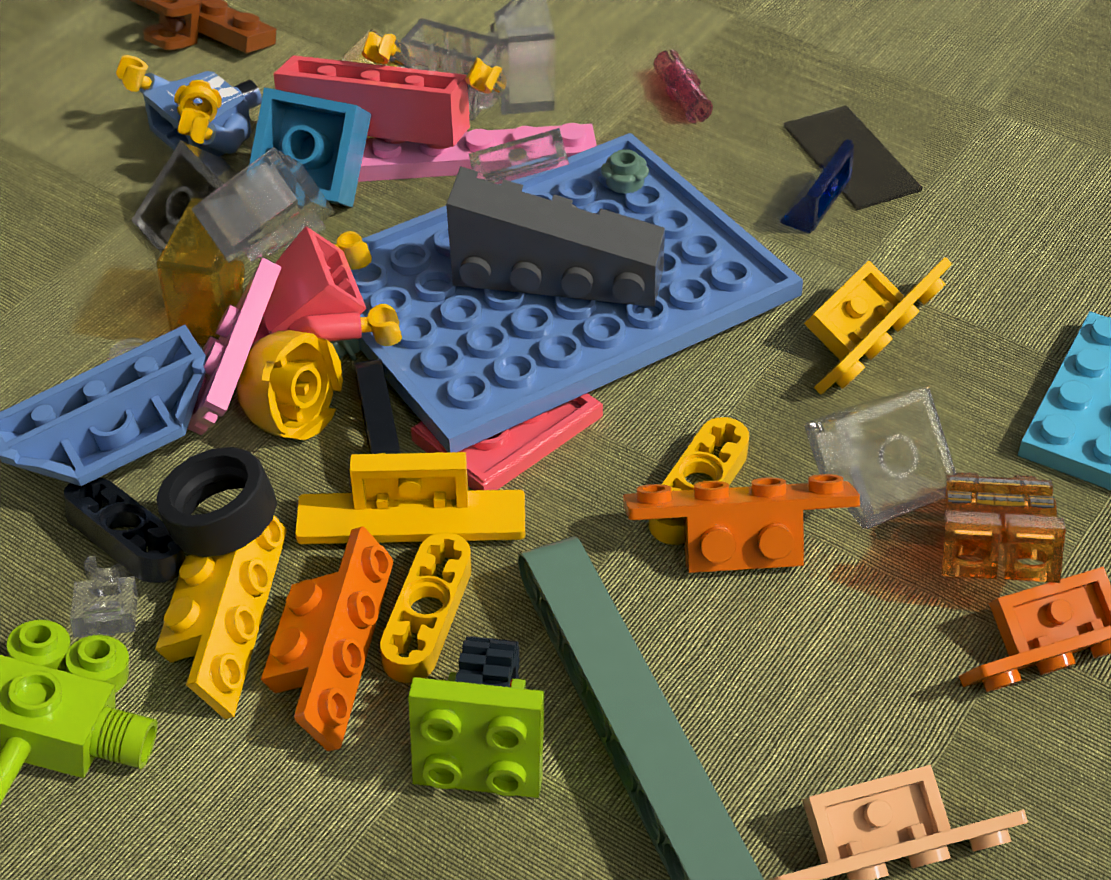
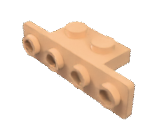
M928 765L803 799V805L821 865L767 880H823L843 873L847 874L848 880H874L889 875L885 862L908 856L911 868L913 869L950 859L947 845L969 839L973 852L1011 842L1007 828L1028 823L1025 811L1020 810L951 829L932 767Z

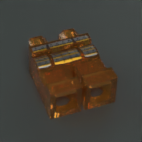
M957 472L956 475L946 474L942 524V576L997 579L1001 544L1004 580L1060 583L1066 528L1063 518H1057L1052 480L1037 479L1036 476L1015 475L1013 478L984 477L979 476L978 473ZM971 555L983 560L966 561L957 558V556ZM1033 559L1040 561L1044 564L1029 565L1018 562L1017 560Z

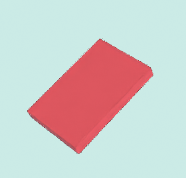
M586 393L459 451L466 452L468 486L472 490H498L603 417V404ZM422 421L411 428L412 441L426 453H448Z

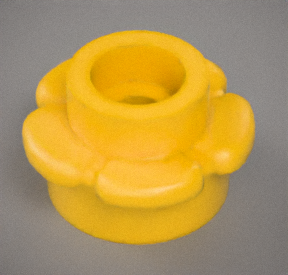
M192 80L187 86L181 85L174 96V101L178 104L177 112L180 116L183 108H190L209 115L210 122L216 117L217 108H220L222 104L219 91L212 89L210 84L203 80ZM195 98L202 99V103H194L193 100Z

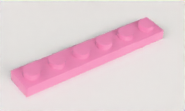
M577 123L546 127L521 126L515 129L499 130L474 129L466 132L454 147L445 149H433L424 143L406 141L404 143L391 144L385 142L383 138H367L358 182L454 176L458 174L460 166L478 171V174L537 170L597 145L593 125Z

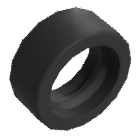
M234 447L210 449L190 457L175 467L161 484L156 498L159 515L173 541L185 553L200 557L222 556L245 547L259 537L273 520L277 506L274 489L260 460L251 452ZM230 489H243L234 500L224 507L207 514L191 515L200 503L212 495Z

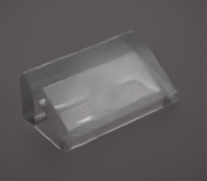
M560 128L469 153L472 170L478 171L477 178L495 184H501L503 179L512 181L569 165Z

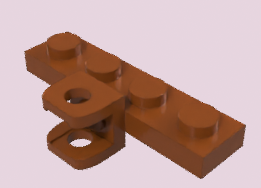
M130 0L160 14L159 24L145 28L143 39L165 50L181 49L197 44L198 32L244 53L275 45L277 28L261 22L260 18L255 14L239 12L228 7V3L223 0Z

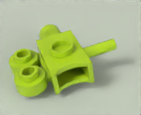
M49 620L28 621L19 625L10 633L7 639V656L0 655V805L24 763L80 778L85 777L95 757L139 769L146 765L156 739L157 720L116 709L115 693L126 684L129 677V653L121 641L106 635H91L81 638L71 645L67 630L60 624Z

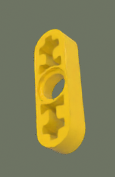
M718 417L707 421L662 484L670 486L671 491L694 490V485L687 482L685 478L693 473H704L712 477L714 481L726 482L730 486L747 459L749 445L748 429L740 421L728 417ZM724 442H727L720 450L719 458L714 456V447H720ZM684 517L649 519V530L657 540L671 545L685 543Z
M442 532L431 535L421 543L380 641L383 669L393 680L402 683H412L413 677H428L436 666L472 572L470 546L463 537L457 534ZM445 558H452L445 564L442 572L443 579L437 577L436 564H441ZM426 597L436 598L443 603L441 609L432 614H420L411 608L414 602ZM411 632L417 634L418 650H412L408 657L399 656V654H403L408 650L412 640Z

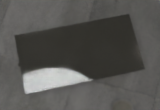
M847 105L784 122L783 127L856 210L922 191L923 187Z

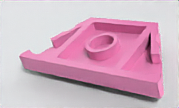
M262 257L237 306L229 305L216 330V334L220 335V338L216 339L211 336L203 349L207 357L204 365L206 373L187 429L202 436L209 427L215 424L217 417H222L227 411L281 266Z

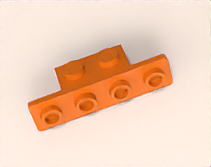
M819 474L810 476L808 483L786 484L784 479L766 477L752 480L750 487L729 488V484L726 482L703 481L696 483L694 490L671 491V487L668 485L648 484L638 487L637 493L624 494L623 504L629 520L684 517L686 568L689 573L804 566L803 510L860 506V494L850 482L843 481L842 476Z
M363 526L351 530L338 572L292 584L261 677V681L275 694L303 687L294 719L328 752L338 750L342 746L393 566V559L387 550Z
M1104 566L1006 595L990 602L991 611L1009 657L980 665L959 675V679L963 688L983 682L986 692H991L1022 681L1019 670L1037 665L1040 675H1045L1076 664L1073 653L1090 648L1094 659L1111 654V584Z

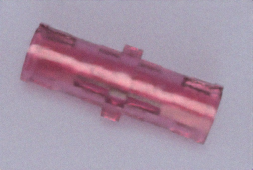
M670 49L671 57L667 50L662 51L656 56L653 64L654 69L667 85L665 92L671 101H677L689 122L696 123V117L699 122L705 121L712 114L713 104L699 87L701 84L699 77L695 71L685 66L677 51Z

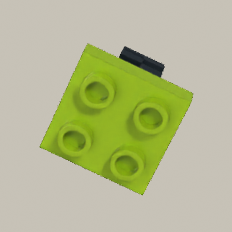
M466 636V640H464L462 645V653H460L459 672H450L447 681L413 677L408 696L413 784L433 786L439 789L453 788L496 793L502 796L539 798L543 778L544 691L525 689L526 680L519 679L520 650L518 641Z

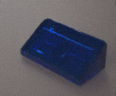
M846 139L818 167L781 218V224L810 234L816 229L852 177L853 140Z

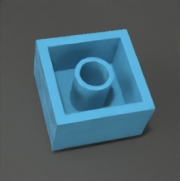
M264 87L246 184L264 190L353 207L371 113L357 105Z

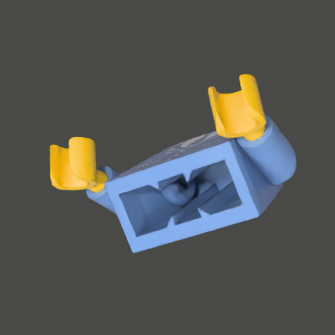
M123 55L121 57L116 75L119 79H122L123 85L127 90L137 92L140 89L144 97L150 130L196 170L202 169L225 153L232 154L236 152L242 142L250 137L252 130L249 110L260 105L262 101L259 88L252 80L244 81L232 87L215 72L205 71L181 80L168 81L153 73L146 74L148 66L144 61L130 55ZM192 80H203L208 82L212 89L219 91L222 104L220 108H217L216 117L211 122L209 115L195 109L183 108L181 116L177 112L178 104L175 103L174 96L181 85L187 86ZM195 98L193 100L194 103H202V99Z

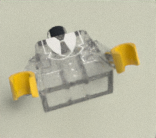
M423 18L415 24L401 41L397 40L393 34H385L383 37H379L374 32H369L362 51V55L366 59L378 64L390 62L396 65V67L467 75L465 81L468 84L470 121H473L482 109L491 108L509 86V78L502 72V68L497 66L500 39Z

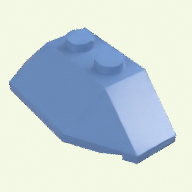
M183 325L1 411V462L83 486L185 436L206 373L204 369L207 360L205 353L187 326Z

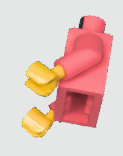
M307 226L298 234L275 263L281 266V270L252 344L274 332L285 330L313 333L318 338L327 339L329 342L361 339L362 333L372 332L376 343L382 346H392L401 341L402 334L399 328L400 322L397 313L388 304H379L369 311L368 317H360V314L367 308L351 270L366 267L371 263L372 256L368 245L362 241L359 234L353 231H346L337 238V244H332Z

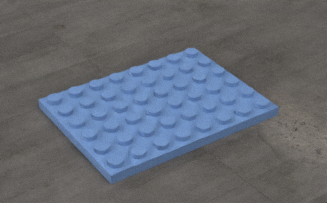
M632 133L510 181L523 185L522 192L552 200L554 194L573 200V205L596 214L601 208L664 227V269L655 307L454 286L452 283L446 206L363 238L362 241L368 245L372 261L364 268L351 270L367 308L360 314V317H368L369 311L379 304H388L397 313L400 322L399 328L402 334V339L397 344L382 346L376 343L372 332L362 333V338L358 339L359 349L369 360H382L385 379L447 452H459L802 295L803 279ZM632 150L646 160L649 173L644 179V185L641 189L632 193H618L608 188L606 178L601 173V167L614 152Z

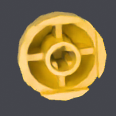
M293 330L274 332L259 339L250 348L236 385L239 403L245 415L263 431L279 437L307 440L321 433L334 416L336 409L330 408L329 405L332 400L333 391L341 392L342 390L341 361L333 344L327 339L318 338L313 333Z

